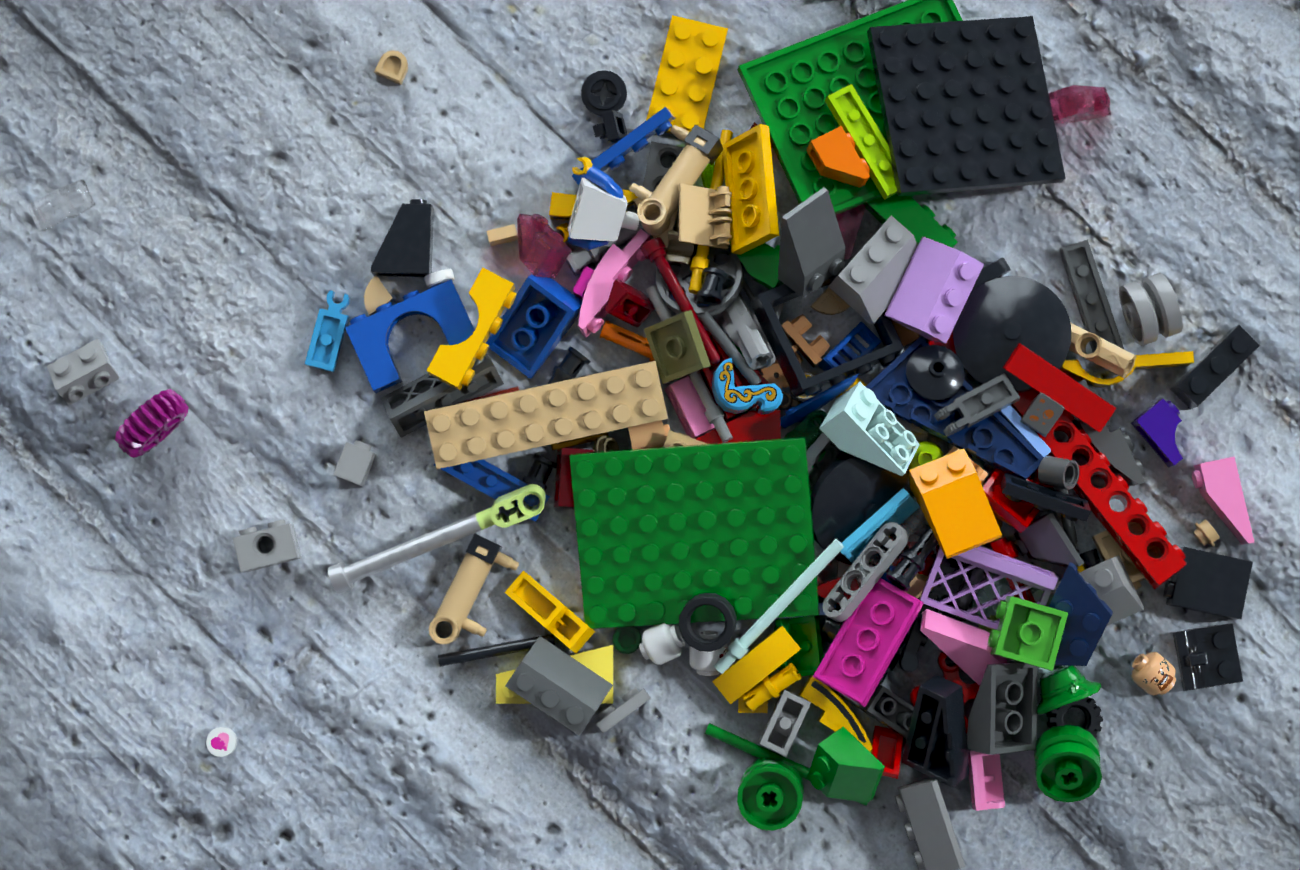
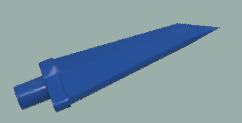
M859 374L845 379L794 408L785 411L786 415L780 418L781 426L786 429L796 422L805 421L813 413L850 388Z

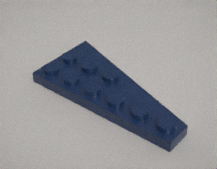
M921 336L865 386L872 390L877 400L886 409L892 411L894 415L959 449L964 448L967 453L1007 474L1027 480L1039 468L1040 462L1044 458L998 412L969 428L966 426L961 431L951 436H946L943 430L951 423L962 419L960 414L956 411L940 421L936 420L934 414L953 403L954 399L974 388L964 379L960 390L953 397L943 401L927 400L915 393L908 383L906 367L910 357L916 350L929 345ZM933 366V370L935 372H942V369L939 366Z

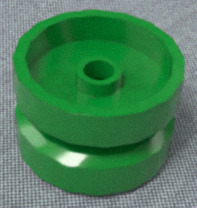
M1064 725L1053 727L1038 738L1036 750H1034V760L1036 764L1035 777L1039 789L1055 801L1068 803L1081 801L1093 795L1100 787L1102 780L1100 750L1095 737L1081 727Z
M765 757L753 762L746 768L738 788L737 803L742 816L749 824L761 830L774 831L787 827L796 819L802 807L804 783L801 774L792 763L782 758ZM771 791L776 793L775 795H769Z

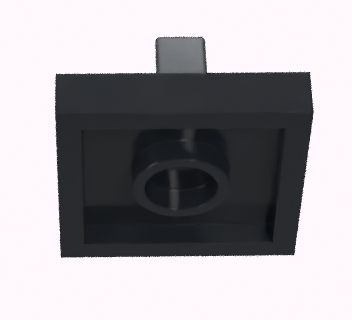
M1233 623L1173 633L1183 691L1243 682Z

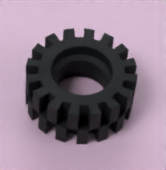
M1086 697L1047 712L1048 721L1046 723L1050 729L1064 726L1063 718L1065 712L1070 708L1076 707L1081 709L1085 715V724L1082 728L1089 731L1096 738L1097 732H1100L1102 729L1100 723L1103 722V716L1100 715L1101 709L1095 704L1096 701Z

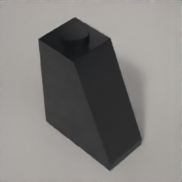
M411 199L410 204L402 203L371 265V273L374 276L425 277L432 273L434 208L431 204H427V200Z

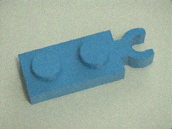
M332 290L328 292L326 297L329 305L328 310L319 309L305 360L306 366L330 372L335 371L346 331L345 327L349 319L348 315L341 313L350 302L349 295L344 294L341 303H334L335 292Z

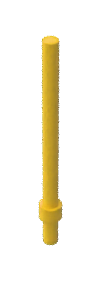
M722 130L721 144L732 140V131ZM723 151L715 161L710 189L717 190V187L723 184L725 175ZM698 245L696 256L692 257L690 267L692 276L689 286V292L692 294H697L701 290L703 281L702 271L709 266V259H707L709 246Z

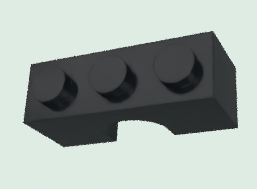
M1237 325L1230 329L1211 348V351L1196 366L1183 375L1170 390L1190 410L1198 407L1260 345L1240 325Z

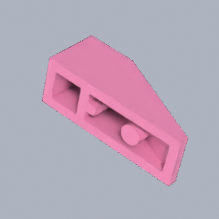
M1235 457L1194 465L1195 471L1192 472V480L1195 488H1199L1201 496L1242 545L1254 543Z
M928 609L922 612L920 631L978 685L982 682L987 665L1007 663L1006 658L991 654L992 647H988L990 635L988 631Z

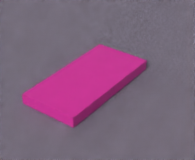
M880 578L852 615L843 622L813 677L866 707L924 602Z

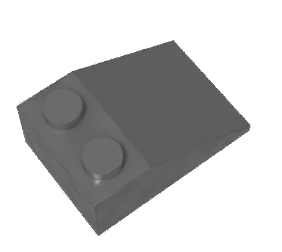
M824 187L782 216L778 280L801 297H805L811 291L818 290L826 280L833 275H838L845 265L846 247L829 192Z
M1022 662L987 665L968 717V750L988 755L1036 750L1038 667Z

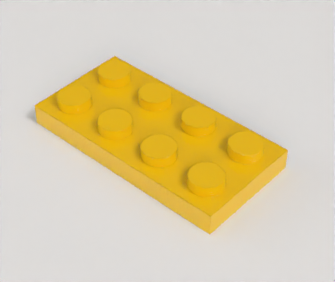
M672 15L646 121L664 107H667L675 117L670 122L672 126L682 127L689 132L695 124L704 129L728 28Z
M759 124L722 144L725 185L729 187V192H732L730 207H728V209L732 210V214L728 215V217L732 218V223H730V235H732V240H730L731 252L739 255L779 236L769 126Z

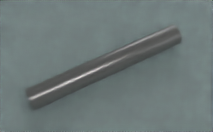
M707 311L700 316L699 320L726 355L732 358L733 364L750 385L759 384L761 379L749 367L744 357Z

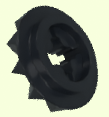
M602 70L594 72L586 78L581 88V98L590 113L602 117L604 112L610 110L619 111L623 108L627 98V89L620 76L614 72ZM604 83H606L608 92L613 95L612 97H607L604 105H602L600 96L595 93L600 92L602 87H604Z

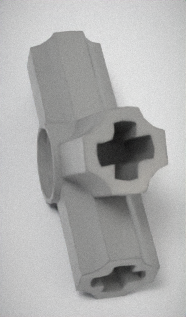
M739 294L736 301L721 313L727 323L725 329L731 340L740 348L751 369L767 368L775 363L776 357L758 319L748 309L742 295Z

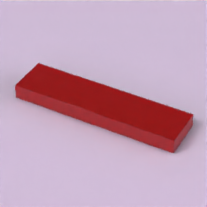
M1020 343L1003 366L1005 370L1039 393H1044L1062 405L1066 411L1098 432L1102 431L1117 409Z

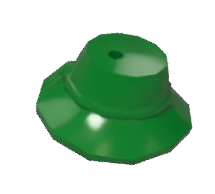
M1060 666L1040 678L1041 701L1037 706V714L1041 715L1066 704L1089 697L1100 690L1101 683L1086 680L1075 666Z

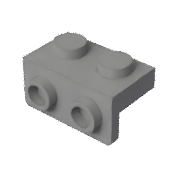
M99 339L47 366L56 391L68 405L82 400L84 397L119 379V375L111 365L105 348Z

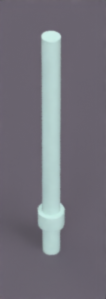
M835 539L740 639L736 638L728 646L729 651L714 665L717 671L723 674L737 658L741 659L749 651L748 647L844 548L840 541Z

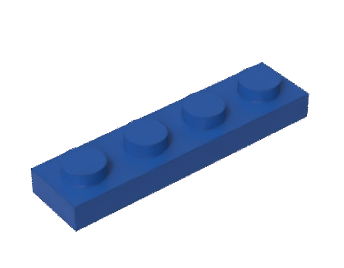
M664 107L591 161L592 166L597 167L601 171H605L609 167L611 170L616 169L626 161L624 156L632 150L635 153L639 152L649 144L647 139L655 133L660 136L672 127L670 122L675 117L667 107ZM573 174L572 177L580 186L582 177L586 178V174Z
M484 459L441 468V470L495 500L499 496L528 485ZM529 494L524 497L525 503L529 506H536L540 503L536 495ZM546 495L545 505L547 504L550 496ZM516 500L515 507L518 506V500ZM540 514L529 519L536 522Z

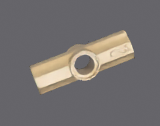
M1071 323V345L1069 349L1071 352L1122 378H1125L1131 372L1135 364L1136 355ZM1096 340L1097 349L1094 353L1087 354L1086 345L1090 341Z

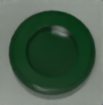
M634 626L618 627L612 637L615 649L623 654L635 652L642 640L639 630Z

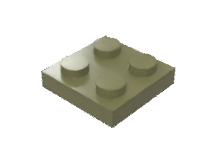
M692 310L682 312L644 329L663 384L711 366Z

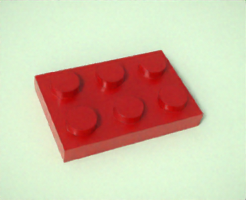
M995 468L982 485L991 508L1022 533L1039 512V509L1035 508L1032 503L1023 500L1021 502H1014L1006 498L1005 494L1002 493L1000 485L1005 472ZM1037 469L1027 480L1042 485L1038 479ZM1042 485V486H1045V487H1048V488L1053 489L1052 486Z

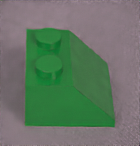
M842 727L818 744L807 778L814 788L820 790L828 798L869 803L873 800L885 766L847 729Z

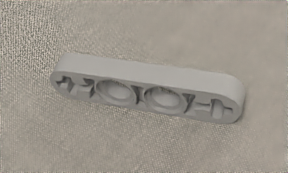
M888 522L879 529L825 598L823 612L826 616L836 622H843L852 615L906 546L909 536L902 526L895 522ZM892 533L897 536L894 541L889 538ZM881 545L888 549L887 552L880 548ZM879 553L881 556L879 564L875 567H869L871 556ZM856 577H861L862 584L860 588L852 591L850 588L852 580ZM844 592L851 596L850 599L843 595ZM837 603L841 606L839 611H836L834 607Z

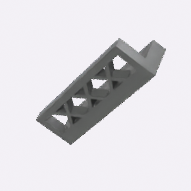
M488 352L484 356L485 361L472 367L475 374L469 385H463L461 390L427 373L381 397L384 408L399 436L402 438L427 425L424 411L473 401L503 385L504 383ZM427 385L431 386L428 391L418 393L421 388ZM405 399L403 404L392 409V403Z

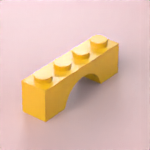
M482 267L469 291L471 299L478 307L479 319L477 327L473 334L462 343L440 345L426 370L429 375L458 390H461L463 385H469L475 374L472 367L477 359L481 361L489 348L486 342L490 334L495 335L503 322L500 316L504 308L510 309L517 296V293L514 292V283Z

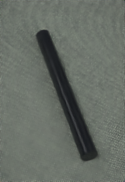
M553 634L541 636L555 645ZM539 636L438 655L439 666L527 651L531 649Z

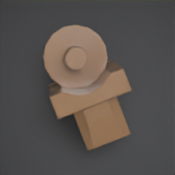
M803 314L791 322L785 321L781 326L787 338L794 345L792 349L799 363L803 359L797 354V351L814 368L822 360L821 357L830 345L821 335L810 344L807 343L802 335L812 327V324Z

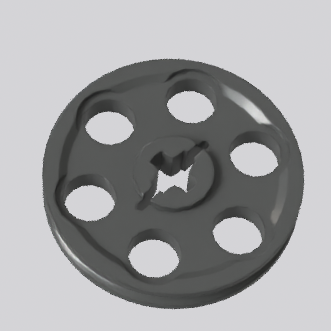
M728 245V249L709 247L707 257L709 259L708 267L725 271L728 274V279H732L735 282L732 288L722 290L721 296L723 300L720 305H709L706 308L698 307L697 294L689 292L692 276L691 264L668 262L670 266L678 265L681 267L680 272L675 276L698 318L707 311L712 317L722 313L736 301L744 283L743 267L737 254L731 252L730 245ZM720 254L730 256L729 261L724 265H718L714 262L715 258ZM657 268L656 285L659 294L666 306L678 315L682 311L677 302L670 299L672 293Z

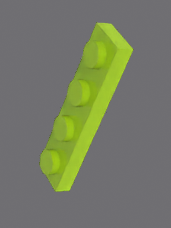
M850 84L827 96L824 101L838 124L843 127L845 133L848 132L853 137L856 146L855 150L858 156L864 158L870 169L869 175L884 200L896 194L897 188L891 164L889 145L853 85Z

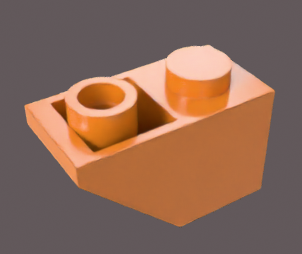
M842 126L809 143L806 151L821 176L859 188L864 186L870 178V169L864 158L858 156L853 137L850 133H845Z

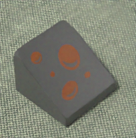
M1039 393L1031 402L1020 422L1046 437L1065 408L1044 393Z

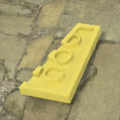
M613 645L570 655L613 685ZM515 670L496 674V704H531L505 686ZM613 686L601 704H613Z

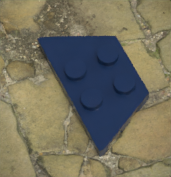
M1071 562L1048 606L1068 612L1054 665L1087 666L1113 611L1105 601L1099 599L1096 590L1090 583H1086L1078 573V568Z

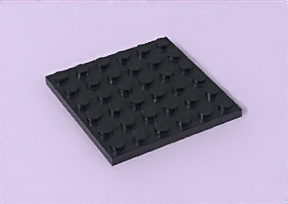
M1033 16L878 26L868 29L867 36L898 197L1062 183L1066 179Z

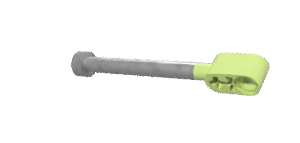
M529 484L499 496L491 508L349 566L340 562L328 567L330 581L338 594H342L354 588L353 582L493 525L506 528L540 514L544 509L545 492L540 486ZM529 494L536 495L540 503L536 506H529L525 503L524 497ZM516 500H518L517 507H515ZM501 506H504L505 510L511 509L509 516H506L505 513H499Z

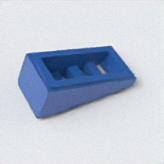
M861 321L819 362L818 366L823 371H827L847 362L838 353L839 351L851 361L871 353L882 341ZM856 334L869 345L867 349L854 337ZM848 342L860 353L859 356L847 345Z

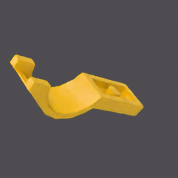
M1193 351L1136 355L1135 364L1126 377L1133 370L1189 366L1194 363ZM1078 359L1065 360L1060 369L1068 376L1080 382L1086 380L1087 384H1092L1093 387L1104 388L1115 385L1125 379L1120 376L1108 379L1091 376L1082 368Z

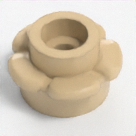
M1206 519L1200 524L1196 522L1195 527L1197 530L1193 532L1195 537L1203 546L1206 544L1212 547L1215 546L1214 542L1220 536Z

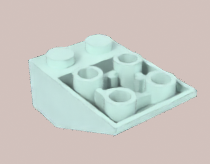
M858 382L835 400L819 428L840 450L900 476L906 473L920 445L913 433L906 430L897 421L893 412L886 409L877 400L873 391L866 388L861 382Z

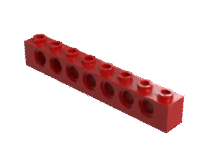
M1033 389L1018 393L1019 401L1011 406L1023 417L1039 392ZM1064 409L1046 437L1037 433L1051 449L1047 456L1072 460V455L1076 453L1085 456L1087 464L1079 465V479L1073 488L1081 499L1088 501L1091 512L1155 590L1186 566L1187 563L1184 561L1186 558L1185 554L1176 544L1171 545L1165 537L1167 533L1162 525L1157 521L1153 522L1146 514L1148 509L1139 498L1134 499L1128 492L1129 486L1122 476H1115L1109 468L1110 462L1102 452L1097 453L1090 445L1092 440L1083 429L1078 430L1072 423L1074 419L1071 413ZM1056 431L1065 432L1068 436V441L1064 443L1058 442L1054 438L1053 433ZM1091 477H1101L1105 481V487L1101 489L1095 488L1091 484ZM1112 499L1120 500L1124 505V510L1121 512L1112 510L1109 501ZM1136 522L1140 524L1143 530L1142 534H1132L1128 529V523ZM1147 546H1157L1161 551V557L1157 559L1150 557L1147 553Z

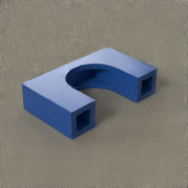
M452 279L431 286L430 289L419 293L418 290L412 291L402 297L404 301L395 305L392 302L383 304L376 308L377 313L366 317L365 314L359 315L349 321L351 325L345 327L370 385L376 394L403 382L389 351L391 331L402 319L412 315H423L432 318L441 326L449 345L462 343L475 331Z

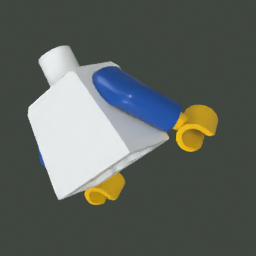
M577 158L583 162L584 168L580 170L577 167H572V171L576 175L586 174V178L582 177L569 224L563 223L556 227L557 230L563 231L564 236L559 235L555 237V241L560 244L568 241L571 245L592 250L607 245L610 241H617L621 227L636 231L640 220L637 213L626 211L628 202L623 195L621 187L608 174L592 166L589 158Z

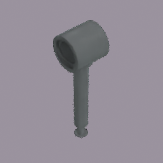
M1045 456L1038 468L1039 482L1042 485L1052 486L1057 491L1069 494L1068 490L1073 489L1078 482L1079 465L1075 460ZM1061 516L1063 530L1076 549L1075 544L1078 540L1074 521Z

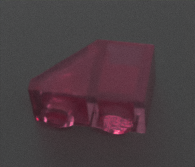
M1071 85L1049 93L1054 123H1072L1111 115L1110 97L1106 87Z
M519 214L517 218L519 259L534 276L556 278L571 249L564 243V238L548 225V220L539 214Z

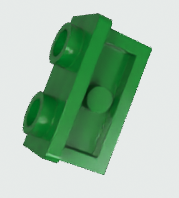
M819 615L777 619L774 631L783 626L801 648L779 666L778 670L781 671L788 664L792 663L799 671L797 674L799 673L801 676L814 675L824 658Z

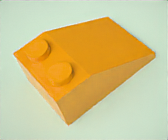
M964 448L909 470L910 488L946 559L1002 537L978 474Z

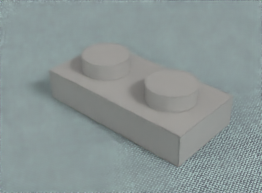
M635 687L622 697L624 703L615 709L611 705L598 714L601 720L596 725L602 733L650 700L651 697L646 690L638 691Z

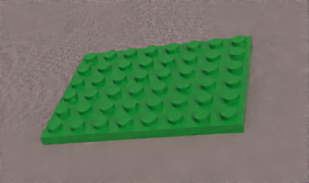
M907 0L738 66L737 71L761 123L769 126L770 142L799 204L823 187L829 192L835 215L882 196L871 177L864 186L859 188L821 176L806 149L812 140L840 127L824 100L827 96L850 84L853 85L887 142L867 31L870 27L963 21L953 0Z
M806 437L570 454L585 623L592 629L660 625L663 623L679 624V616L686 603L694 596L702 593H716L726 598L733 606L737 620L759 619L815 561ZM817 576L777 618L815 616L820 614ZM703 605L693 611L690 623L725 621L718 608L712 605Z

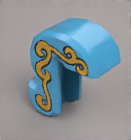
M732 358L722 361L713 374L712 392L715 401L726 412L733 414L743 413L754 404H757L759 406L758 414H770L780 406L783 400L782 391L775 383L735 387Z

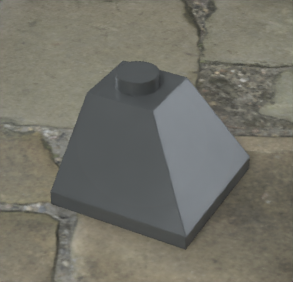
M1053 513L1043 515L1031 522L1022 533L1019 531L1014 533L1017 539L1014 541V544L1022 556L1027 555L1029 559L1068 567L1070 562L1075 564L1076 567L1084 564Z

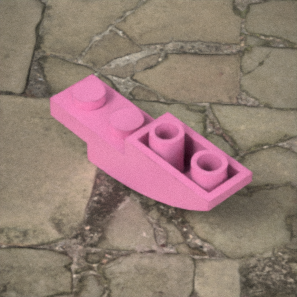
M642 229L638 231L623 250L612 244L594 270L587 285L580 309L579 328L584 337L587 338L591 332L596 333L604 323L603 318L608 314L605 309L614 281L618 279L626 282L639 260L642 262L646 259L640 248L643 244L650 241L651 238Z

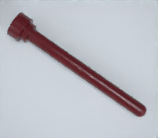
M661 237L651 239L641 246L640 249L646 259H650L651 263L655 262L681 311L692 310L709 362L713 365L718 364L720 356L665 258L667 254L664 242Z

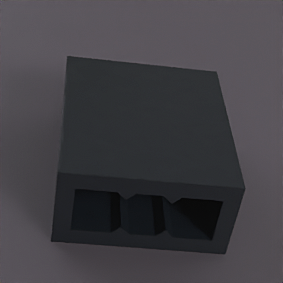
M1179 547L1185 554L1186 558L1184 561L1187 564L1171 577V581L1167 580L1163 594L1164 598H1167L1166 605L1234 620L1242 619L1253 562L1188 547Z

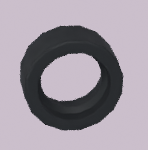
M702 593L694 596L684 606L679 616V630L682 638L689 646L698 651L712 652L721 649L730 641L736 629L737 616L733 606L726 598L716 593ZM712 605L722 612L725 619V628L718 637L703 639L692 630L690 624L691 615L698 607Z

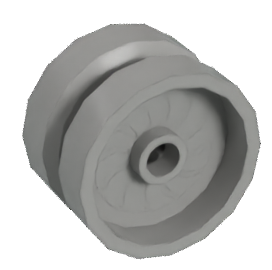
M1160 272L1146 277L1143 281V286L1134 281L1119 287L1122 312L1137 344L1144 346L1155 342L1158 339L1159 333L1167 338L1182 332L1183 322L1179 303L1170 282L1164 274Z

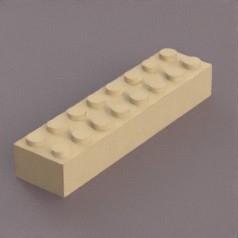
M656 361L424 411L437 469L668 419Z

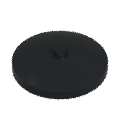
M1000 277L985 282L970 293L953 328L954 348L956 355L963 364L964 370L979 384L983 385L1005 373L1016 392L1022 393L1034 388L1003 368L1013 351L1020 343L1060 370L1067 358L1071 345V323L1062 301L1045 285L1025 277Z
M847 454L833 462L821 474L810 495L815 541L824 550L835 539L842 543L902 488L917 502L910 488V469L908 468L906 473L900 476L851 454ZM920 507L900 524L908 532L909 538L918 522ZM892 533L889 538L894 541L897 536ZM881 545L880 548L887 552L888 549ZM841 552L834 557V559L842 563L852 565ZM879 553L871 556L869 565L880 562L881 556Z

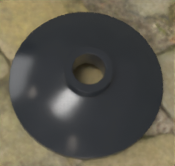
M927 345L921 347L912 354L907 363L906 377L913 391L924 399L931 401L947 400L960 390L964 382L965 372L960 358L952 350L944 346ZM933 366H939L942 369V372H935L933 370Z

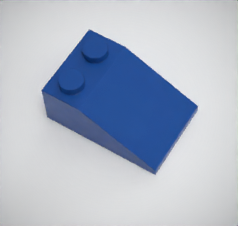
M539 270L527 277L518 291L512 306L506 310L501 318L503 322L495 335L491 334L486 344L489 345V349L532 379L579 316L582 300Z

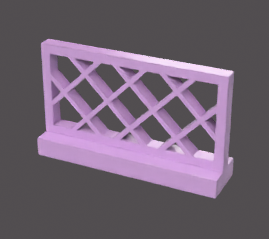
M981 546L951 557L956 559L960 569L944 576L940 568L944 553L941 547H939L919 600L928 606L997 630L1000 619L995 621L987 619L983 609L1000 602V600H1005L1006 596L1019 594L1020 598L1025 600L1021 592L1032 587L1043 591L1040 600L1036 603L1046 606L1051 590H1054L1058 578L1054 572ZM961 561L970 565L963 567ZM976 567L984 569L988 579L972 586L966 572ZM937 572H939L941 578L935 580ZM989 572H992V573H995V574H998V575L991 577L990 574H989ZM963 574L969 588L952 594L947 580ZM1004 577L1012 579L1016 589L1000 596L993 582ZM943 582L949 597L940 601L928 598L931 588ZM1017 582H1020V583H1023V584H1026V585L1019 587L1018 584H1017ZM991 584L997 598L980 605L974 591ZM971 592L977 606L967 611L959 609L955 599ZM952 601L953 604H954V607L951 606V605H948V604H946V603ZM980 611L982 617H981V616H978V615H976V614H974V613Z

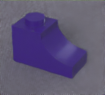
M1164 399L1155 402L1131 424L1169 468L1175 466L1183 459L1175 441L1176 428L1182 420L1178 416L1180 414L1178 408L1171 401L1168 400L1166 402Z

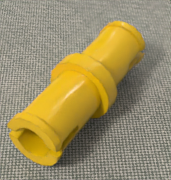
M790 663L772 677L767 676L764 678L763 683L744 694L742 697L744 701L748 700L746 705L750 710H756V708L772 697L778 698L781 696V691L796 681L801 680L802 677L799 673L797 674L799 672L797 668Z

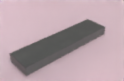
M1088 239L1060 248L1059 253L1085 330L1124 349ZM1096 340L1089 342L1093 353L1097 349Z

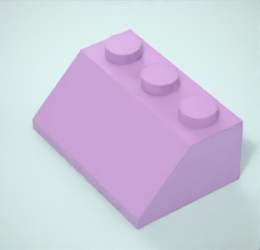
M922 237L884 316L930 341L947 343L984 264L957 249Z

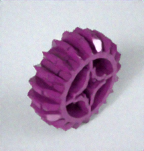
M167 389L161 391L139 406L137 410L124 420V423L119 426L115 434V441L119 444L120 449L130 457L142 456L156 447L179 427V424L187 416L189 407L185 400L174 390Z

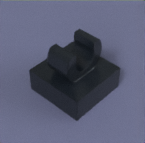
M614 110L602 113L604 123L593 126L596 138H608V141L617 143L627 135L623 114Z

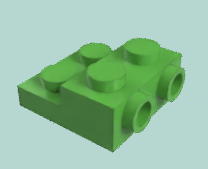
M1006 596L1005 601L1000 600L996 610V618L1000 619L998 629H992L989 635L988 647H992L991 654L1053 671L1068 612L1013 596Z

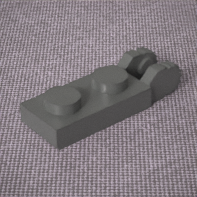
M1003 373L954 399L953 403L937 411L934 416L937 421H940L958 411L962 419L951 423L943 430L946 436H951L966 426L969 428L1016 403L1020 397L1006 374Z

